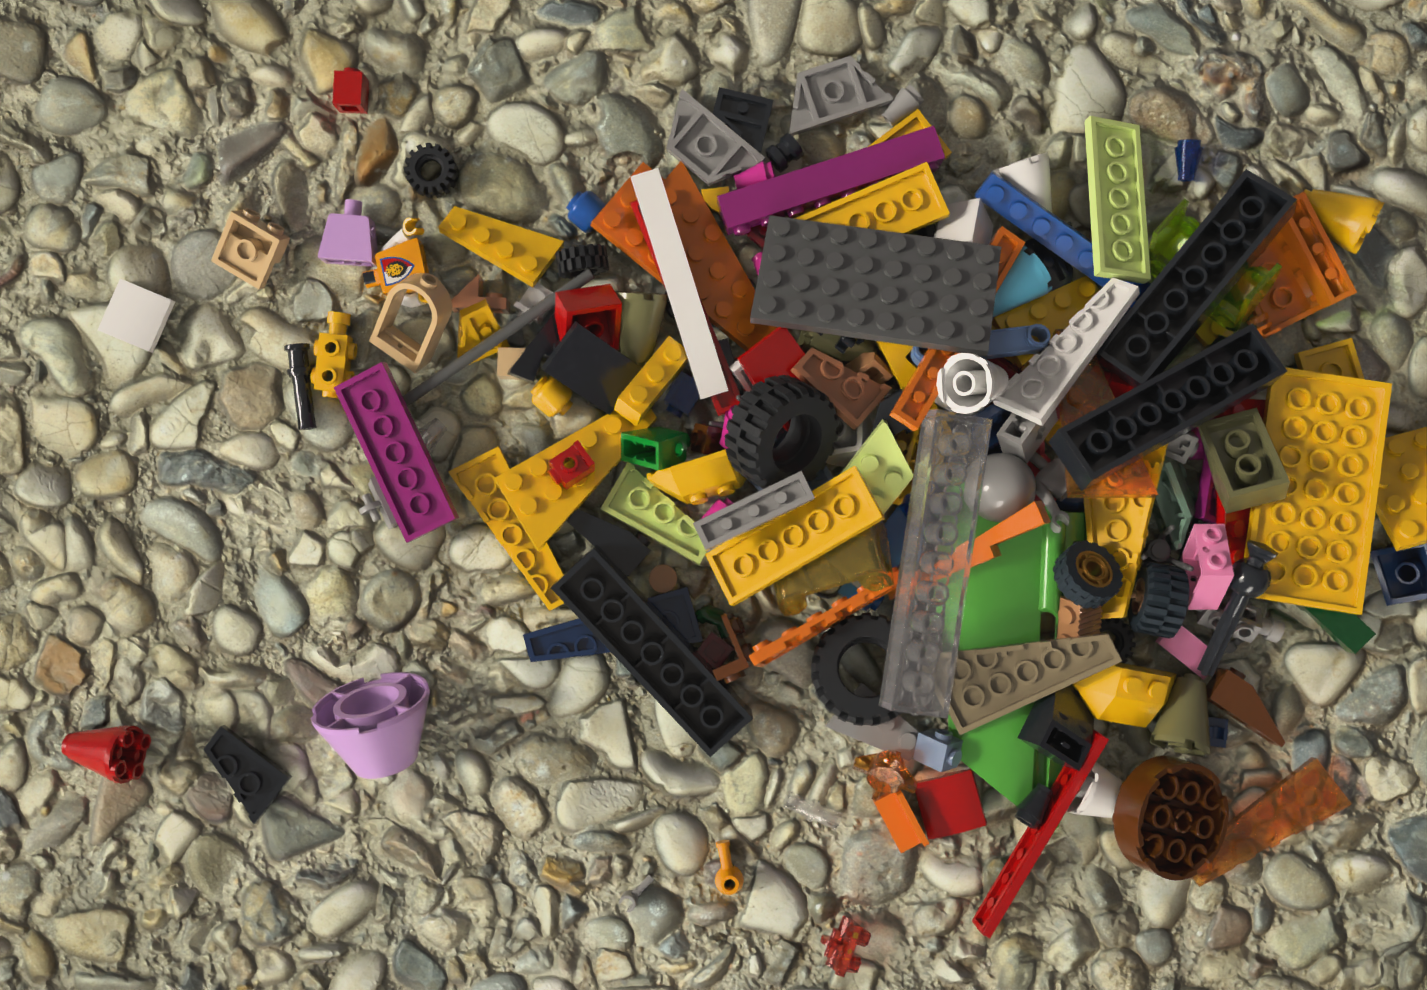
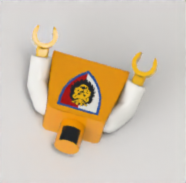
M406 218L403 228L381 248V252L375 254L377 269L363 272L366 288L381 285L383 293L387 296L394 286L416 273H429L423 243L418 238H414L415 235L424 234V228H415L420 218ZM407 289L401 305L415 308L428 302L418 292Z

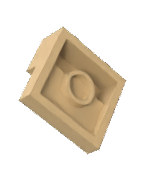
M244 208V210L231 211L211 261L255 288L263 289L274 264L280 263L290 237L283 234L285 229L282 226L272 222L266 224L259 220L261 215L252 209Z

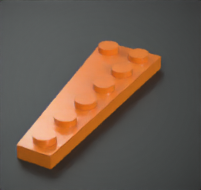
M897 566L889 569L881 575L883 579L873 584L870 581L856 590L858 592L856 595L849 599L846 596L831 604L833 608L824 613L819 611L806 619L807 622L798 628L797 626L791 627L781 634L782 637L772 642L766 639L752 647L754 653L749 655L753 665L761 668L827 630L835 622L844 620L846 616L854 614L910 581L911 578L905 567L898 570Z

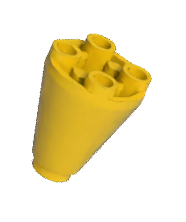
M1305 189L1304 191L1328 237L1344 250L1356 255L1366 234L1371 231L1384 202L1364 196Z

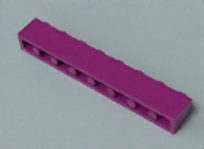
M933 125L717 196V205L727 235L734 233L735 236H740L750 232L751 227L760 224L762 227H767L770 215L788 216L789 218L799 217L805 213L804 210L812 207L818 209L832 203L831 201L844 198L925 162L928 163L933 173L939 169V166H941L945 159V155Z

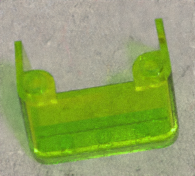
M1185 198L1153 231L1149 246L1150 273L1155 278L1200 225L1195 218L1185 216L1189 201ZM1277 263L1270 271L1261 266L1250 267L1209 317L1225 329L1236 332L1273 287L1282 266Z

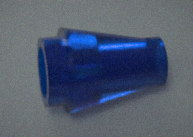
M1178 140L1177 147L1174 148L1178 181H1195L1197 168L1203 152L1201 140Z

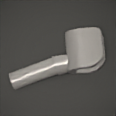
M648 875L633 891L627 890L622 894L619 904L627 898L632 901L626 912L634 910L638 897L654 880L651 875Z

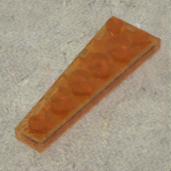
M1311 757L1228 822L1225 839L1218 854L1210 864L1205 862L1197 869V875L1191 877V879L1200 887L1234 869L1238 864L1245 863L1256 857L1255 855L1268 847L1273 848L1292 834L1297 835L1306 830L1305 827L1316 821H1323L1347 808L1352 803L1318 759Z

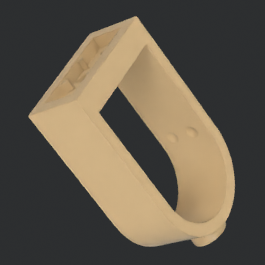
M429 273L413 274L394 286L387 295L369 342L412 372L417 373L430 363L452 313L451 297L445 286L436 276ZM407 289L414 290L422 295L431 308L432 322L422 345L393 326Z

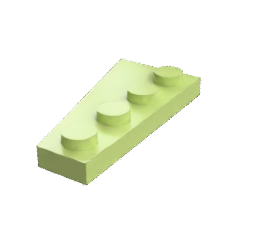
M627 462L600 511L700 565L707 551L693 525L694 521L675 506L672 500L651 484L647 477H644L635 469L636 467L633 464Z

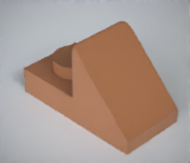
M477 275L451 299L454 312H459L486 299L494 314H510L511 303L507 298H503V294L486 293V297H483V279L480 275Z

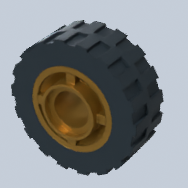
M1085 540L1075 542L1054 562L1056 564L1053 567V572L1055 574L1054 580L1058 584L1057 587L1064 593L1067 599L1073 601L1077 606L1080 605L1087 609L1089 607L1095 609L1103 606L1122 587L1123 574L1120 571L1119 563L1116 562L1115 557L1106 548L1099 546L1095 542L1091 543Z

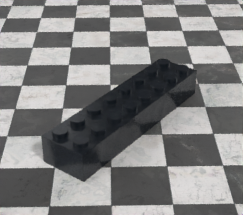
M1246 169L1113 329L1095 354L1097 362L1134 388L1161 374L1294 215L1297 199Z
M1252 323L1058 429L1050 439L1049 444L1080 490L1083 491L1272 386L1287 372V369Z
M597 544L552 585L551 589L709 757L715 754L753 719L752 710L724 680H716L712 671L714 669Z

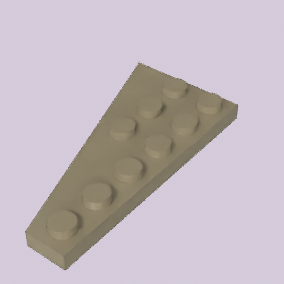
M1108 633L920 656L960 735L1122 662Z

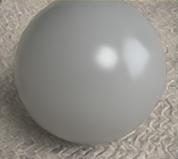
M1007 453L990 454L976 462L969 471L965 484L966 497L972 509L979 516L992 522L1001 523L1034 501L1036 480L1032 470L1022 459Z

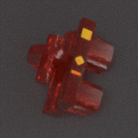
M843 915L839 928L834 927L831 936L825 934L821 936L820 942L827 946L824 952V956L828 957L825 964L832 968L836 975L845 977L846 972L858 973L861 958L853 952L856 945L863 947L868 945L871 933L861 927L851 917Z

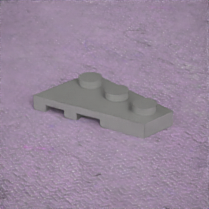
M862 682L853 692L862 697L876 696ZM834 714L825 725V727L910 761L914 756L918 731L900 715L889 722L876 726H857L838 719Z

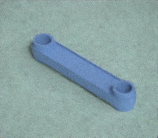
M1042 324L991 330L987 357H981L987 360L1042 352L1049 344L1050 331ZM1031 336L1037 337L1040 342L1034 341ZM913 346L911 361L915 366L918 367L924 356L919 350L927 351L928 348Z

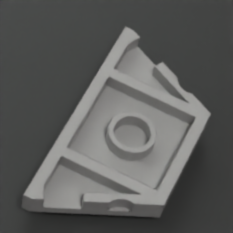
M852 56L799 72L797 74L789 133L795 136L891 104L893 101L892 95L889 92L886 94L875 83L876 80L868 72H864L861 69L860 64Z
M681 90L671 134L669 135L666 147L667 152L679 162L681 161L685 167L708 186L733 177L765 161V157L685 90Z

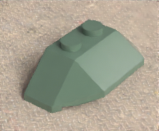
M1165 456L1152 514L1160 533L1170 525L1175 526V529L1166 537L1165 541L1168 542L1171 550H1178L1182 548L1195 519V503L1197 498L1193 490L1188 488L1185 480L1187 474L1183 464Z

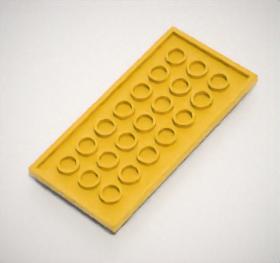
M1286 368L1287 372L1272 386L1267 388L1263 423L1290 480L1285 499L1254 506L1250 510L1244 558L1249 557L1247 545L1249 540L1264 543L1279 553L1265 564L1271 572L1270 586L1264 594L1256 597V599L1362 615L1392 383Z

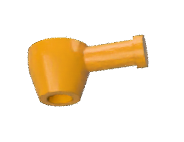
M720 840L716 842V847L719 852L721 868L716 873L715 884L721 893L734 895L743 886V874L738 867L732 865L729 848L730 840ZM732 879L735 884L733 887H726L724 882Z

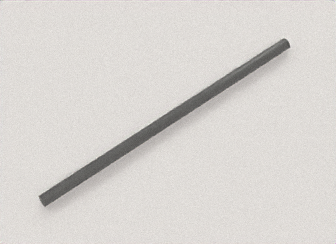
M588 268L406 393L403 399L407 407L555 306L556 292L583 287L595 278L593 273Z

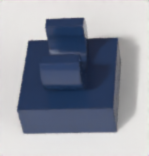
M1208 716L1210 746L1226 748L1229 719Z

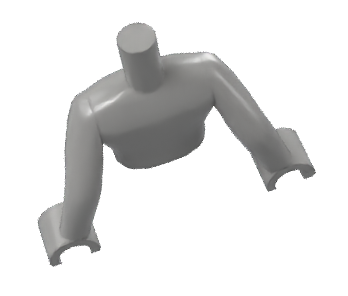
M1035 452L1029 461L1040 470L1035 477L1036 495L1042 500L1052 516L1050 522L1051 530L1055 533H1060L1061 527L1056 521H1062L1068 526L1069 516L1067 513L1060 511L1054 498L1059 501L1064 500L1078 485L1059 457L1048 463L1041 455ZM1123 469L1114 473L1118 479H1122ZM1112 476L1103 479L1107 486H1114L1115 480Z

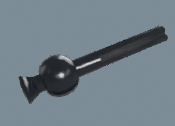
M1249 540L1247 543L1249 557L1242 558L1232 565L1234 577L1229 585L1233 590L1197 668L1203 676L1209 675L1213 677L1250 598H1256L1264 594L1270 586L1271 572L1265 564L1279 553L1264 543Z

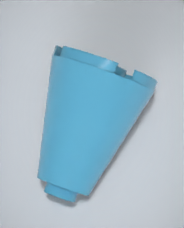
M1025 246L1021 249L995 295L993 317L1040 298L1052 290V286L1048 287L1047 284L1051 281V277L1045 265L1036 254L1033 253L1029 256L1025 253L1024 250L1027 249Z

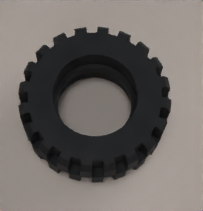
M789 375L772 376L766 378L765 383L762 381L752 386L750 392L746 391L740 397L742 401L738 406H734L731 411L733 413L732 419L727 422L726 429L728 434L725 435V446L728 447L726 453L732 467L762 489L802 471L806 481H813L817 477L818 471L820 469L823 470L828 464L826 461L829 456H832L835 450L833 444L838 439L836 427H839L833 403L830 402L829 397L823 392ZM791 419L787 435L773 449L778 432Z
M871 613L846 616L844 620L832 624L820 637L815 647L811 664V678L818 699L825 705L824 707L844 722L847 721L857 726H876L889 722L903 713L912 704L918 690H920L922 684L921 675L923 673L920 649L915 646L913 642L914 637L910 632L906 633L902 629L903 625L897 621L892 622L888 620V616L881 614L873 616ZM859 643H872L888 653L893 663L894 672L892 681L885 691L876 696L862 697L852 693L845 687L840 678L839 663L843 654L850 647Z

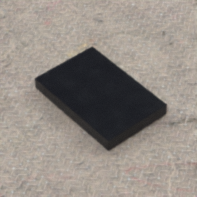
M577 321L574 322L541 367L543 371L609 415L613 412L619 395L642 369L638 364Z

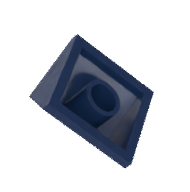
M1427 543L1396 551L1393 544L1370 551L1387 606L1427 599Z

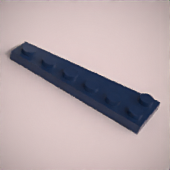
M688 587L647 598L688 643L703 641ZM579 618L523 634L530 662L610 652Z

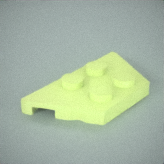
M884 419L881 420L841 472L843 473L853 466L858 467L883 515L914 477L913 471L906 461L898 442L895 440L887 421Z

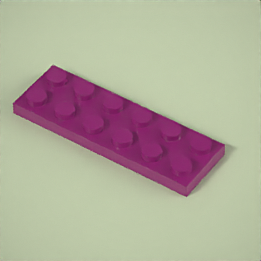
M380 362L335 386L334 390L406 543L412 542L458 519V513L387 362Z

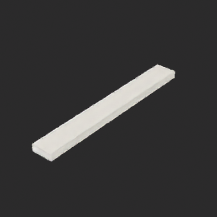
M659 168L631 176V181L700 399L729 391Z

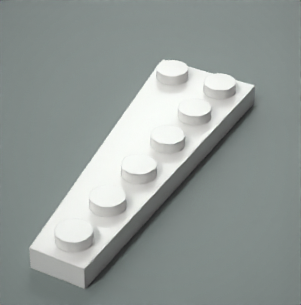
M1113 277L1085 304L1082 310L1078 311L1069 320L1070 325L1060 335L1055 334L1049 340L1050 345L1040 355L1036 353L1029 360L1030 364L1020 374L1016 373L1009 380L1006 390L993 400L994 405L1043 426L1140 294L1139 287Z

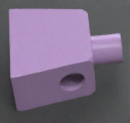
M346 199L344 214L331 213L328 215L318 252V258L324 263L377 267L375 254L378 253L376 226L370 217L361 216V201Z

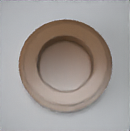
M657 565L649 574L650 586L660 593L671 591L677 583L675 570L669 565Z

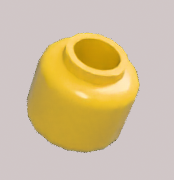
M544 375L530 391L533 394L532 403L548 417H553L558 413L563 416L573 405L570 401L573 391L552 376L547 377Z

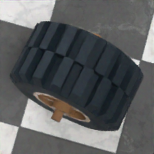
M1149 561L1141 565L1140 571H1137L1128 608L1129 624L1133 632L1164 638H1173L1184 622L1189 603V581L1184 569Z

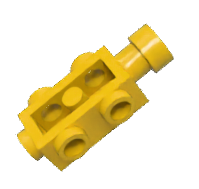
M329 311L327 316V324H330L329 333L319 332V339H316L314 343V355L317 356L316 367H313L311 371V383L314 384L313 389L323 391V397L338 398L334 387L355 376L354 371H350L351 360H356L358 347L356 343H353V338L346 335L347 326H350L351 314ZM331 343L336 344V350L333 353H329ZM331 371L333 373V379L331 381H326L327 372Z

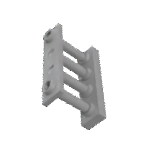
M802 471L694 522L693 525L705 550L710 552L723 543L814 500L815 497Z

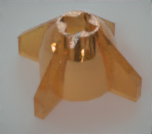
M885 750L854 759L852 769L866 774L868 784L874 789L871 799L876 801L881 792L895 793L901 789L913 794L915 793L917 781L906 768L901 752Z

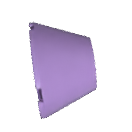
M391 672L380 674L381 679L364 682V678H360L344 684L323 696L312 708L313 717H311L312 724L357 776L377 779L399 773L412 765L418 756L430 694L428 683L423 677L412 673Z

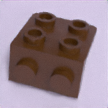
M725 613L721 615V618L739 659L712 670L716 680L725 679L726 684L746 676L744 670L754 666L749 658V655L754 653L751 643L745 642L742 633L746 632L743 622L739 616L736 617L733 613Z

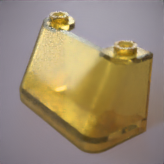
M880 521L773 583L777 605L785 617L797 615L806 609L807 595L858 581L861 586L870 591H879L894 585L887 528Z

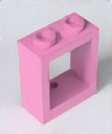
M1194 524L1180 557V561L1194 568L1191 572L1185 570L1188 576L1190 591L1188 610H1218L1234 577L1225 524ZM1195 578L1196 582H1192L1190 579Z

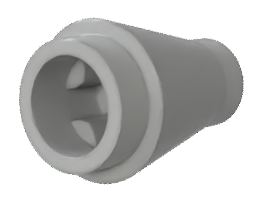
M913 86L902 87L882 116L890 126L894 127L898 122L908 117L917 109H920L924 99Z

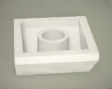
M980 198L946 204L950 215L937 222L934 238L989 245L993 224Z

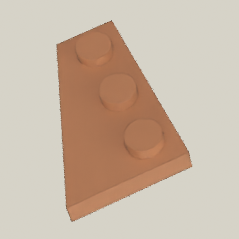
M814 348L808 350L790 370L801 381L826 394L830 402L833 403L836 414L853 430L860 426L892 389V387L884 383L879 384L869 379V376L862 372L857 373L843 366L842 362Z

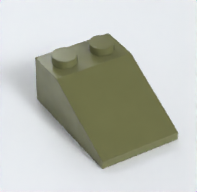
M1257 408L1212 419L1198 426L1214 485L1226 514L1286 498L1290 480Z

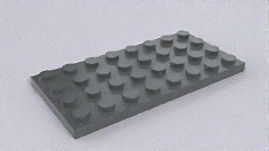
M770 215L750 323L957 353H973L987 357L1001 247Z

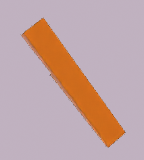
M1042 500L1032 502L917 574L910 581L889 592V599L902 597L1001 556L997 544L1051 522Z

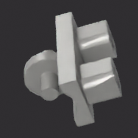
M374 476L369 479L368 486L375 501L373 502L370 493L363 495L362 499L365 506L361 507L359 512L361 515L370 514L373 522L381 519L378 509H380L388 529H392L398 524Z

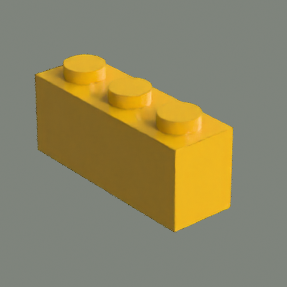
M668 336L619 395L614 410L637 427L687 365L688 358L684 346Z

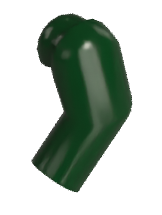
M705 605L697 610L696 619L698 622L716 625L722 639L729 637L721 615L726 613L724 610L711 605Z

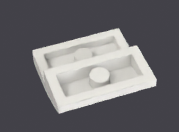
M120 279L98 327V331L153 353L175 301Z

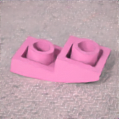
M1181 626L1173 638L1159 637L1155 641L1193 673L1200 676L1201 679L1204 680L1207 677L1203 676L1201 671L1197 669L1207 645L1186 628Z

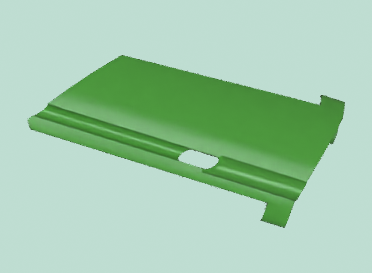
M938 478L935 488L921 494V506L942 508L943 558L999 524V522H992L982 518L972 509L966 497V479ZM1044 506L1051 521L1052 516L1046 506ZM1063 511L1069 516V524L1067 526L1062 521H1056L1061 527L1060 533L1053 532L1050 528V523L997 544L1001 556L944 579L946 652L1040 641L1041 613L1049 612L1056 617L1055 639L1057 638L1060 596H1064V593L1059 590L1058 584L1054 580L1053 567L1056 564L1054 562L1068 547L1073 545V541H1087L1085 512ZM1035 701L962 735L959 734L948 713L949 731L953 733L954 737L963 740L961 761L1013 804L1018 806L1036 788L1038 783L1049 789L1052 787L1062 770V765L1054 762L1017 738Z

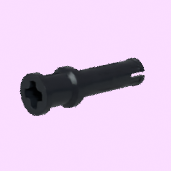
M308 343L284 346V351L288 352L289 369L287 370V375L292 378L298 430L317 428L310 385L313 367L309 365L308 350L310 349V344Z

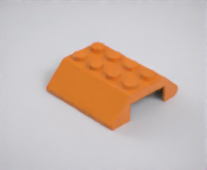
M1305 191L1293 196L1297 199L1294 215L1230 290L1236 302L1243 300L1244 303L1239 305L1241 312L1251 310L1254 317L1250 318L1247 324L1248 326L1252 323L1256 325V329L1264 339L1321 309L1357 293Z

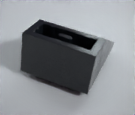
M1071 684L1036 700L1017 738L1054 762L1080 771L1092 746L1094 716L1082 700L1078 690Z

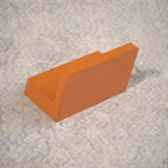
M898 787L873 800L900 853L920 843L924 847L929 845L904 794Z

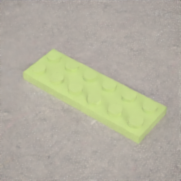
M1090 116L1085 120L1094 276L1109 279L1114 277L1122 281L1145 284L1151 280L1140 125Z

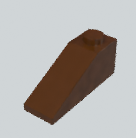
M1230 667L1229 670L1217 668L1215 675L1206 685L1207 701L1269 743L1283 747L1285 741L1254 687L1244 680L1246 675L1233 667Z

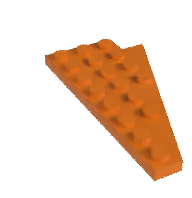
M680 161L666 179L661 178L695 286L710 322L747 351L774 331L776 326L750 323L755 289L688 170ZM642 162L631 176L653 169ZM630 176L594 218L590 226L662 283L630 206V202L637 200Z

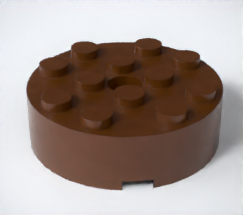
M1168 755L1150 758L1137 766L1121 784L1112 816L1116 841L1123 855L1135 866L1168 880H1185L1197 875V869L1205 862L1210 864L1216 857L1227 832L1229 820L1228 800L1226 796L1222 795L1219 778L1210 769L1202 765Z

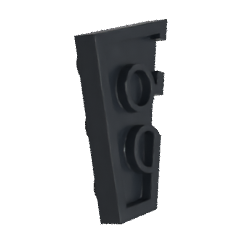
M226 725L220 726L203 749L221 777L227 780L235 792L234 796L238 802H242L250 814L248 817L253 824L260 820L292 777Z

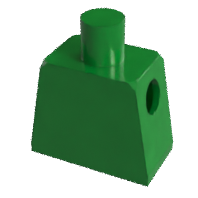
M651 427L621 432V461L658 471L685 462L687 448L691 444L690 437L685 432L664 427Z

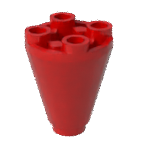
M134 725L77 731L65 736L61 750L65 756L115 783L122 784L128 783L132 779L138 780L144 772L143 763L146 758V751L151 745V737L149 734H145L141 728Z

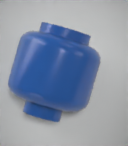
M579 191L566 207L569 210L568 219L583 232L589 233L594 230L590 226L591 222L607 203L592 191H585L584 193Z

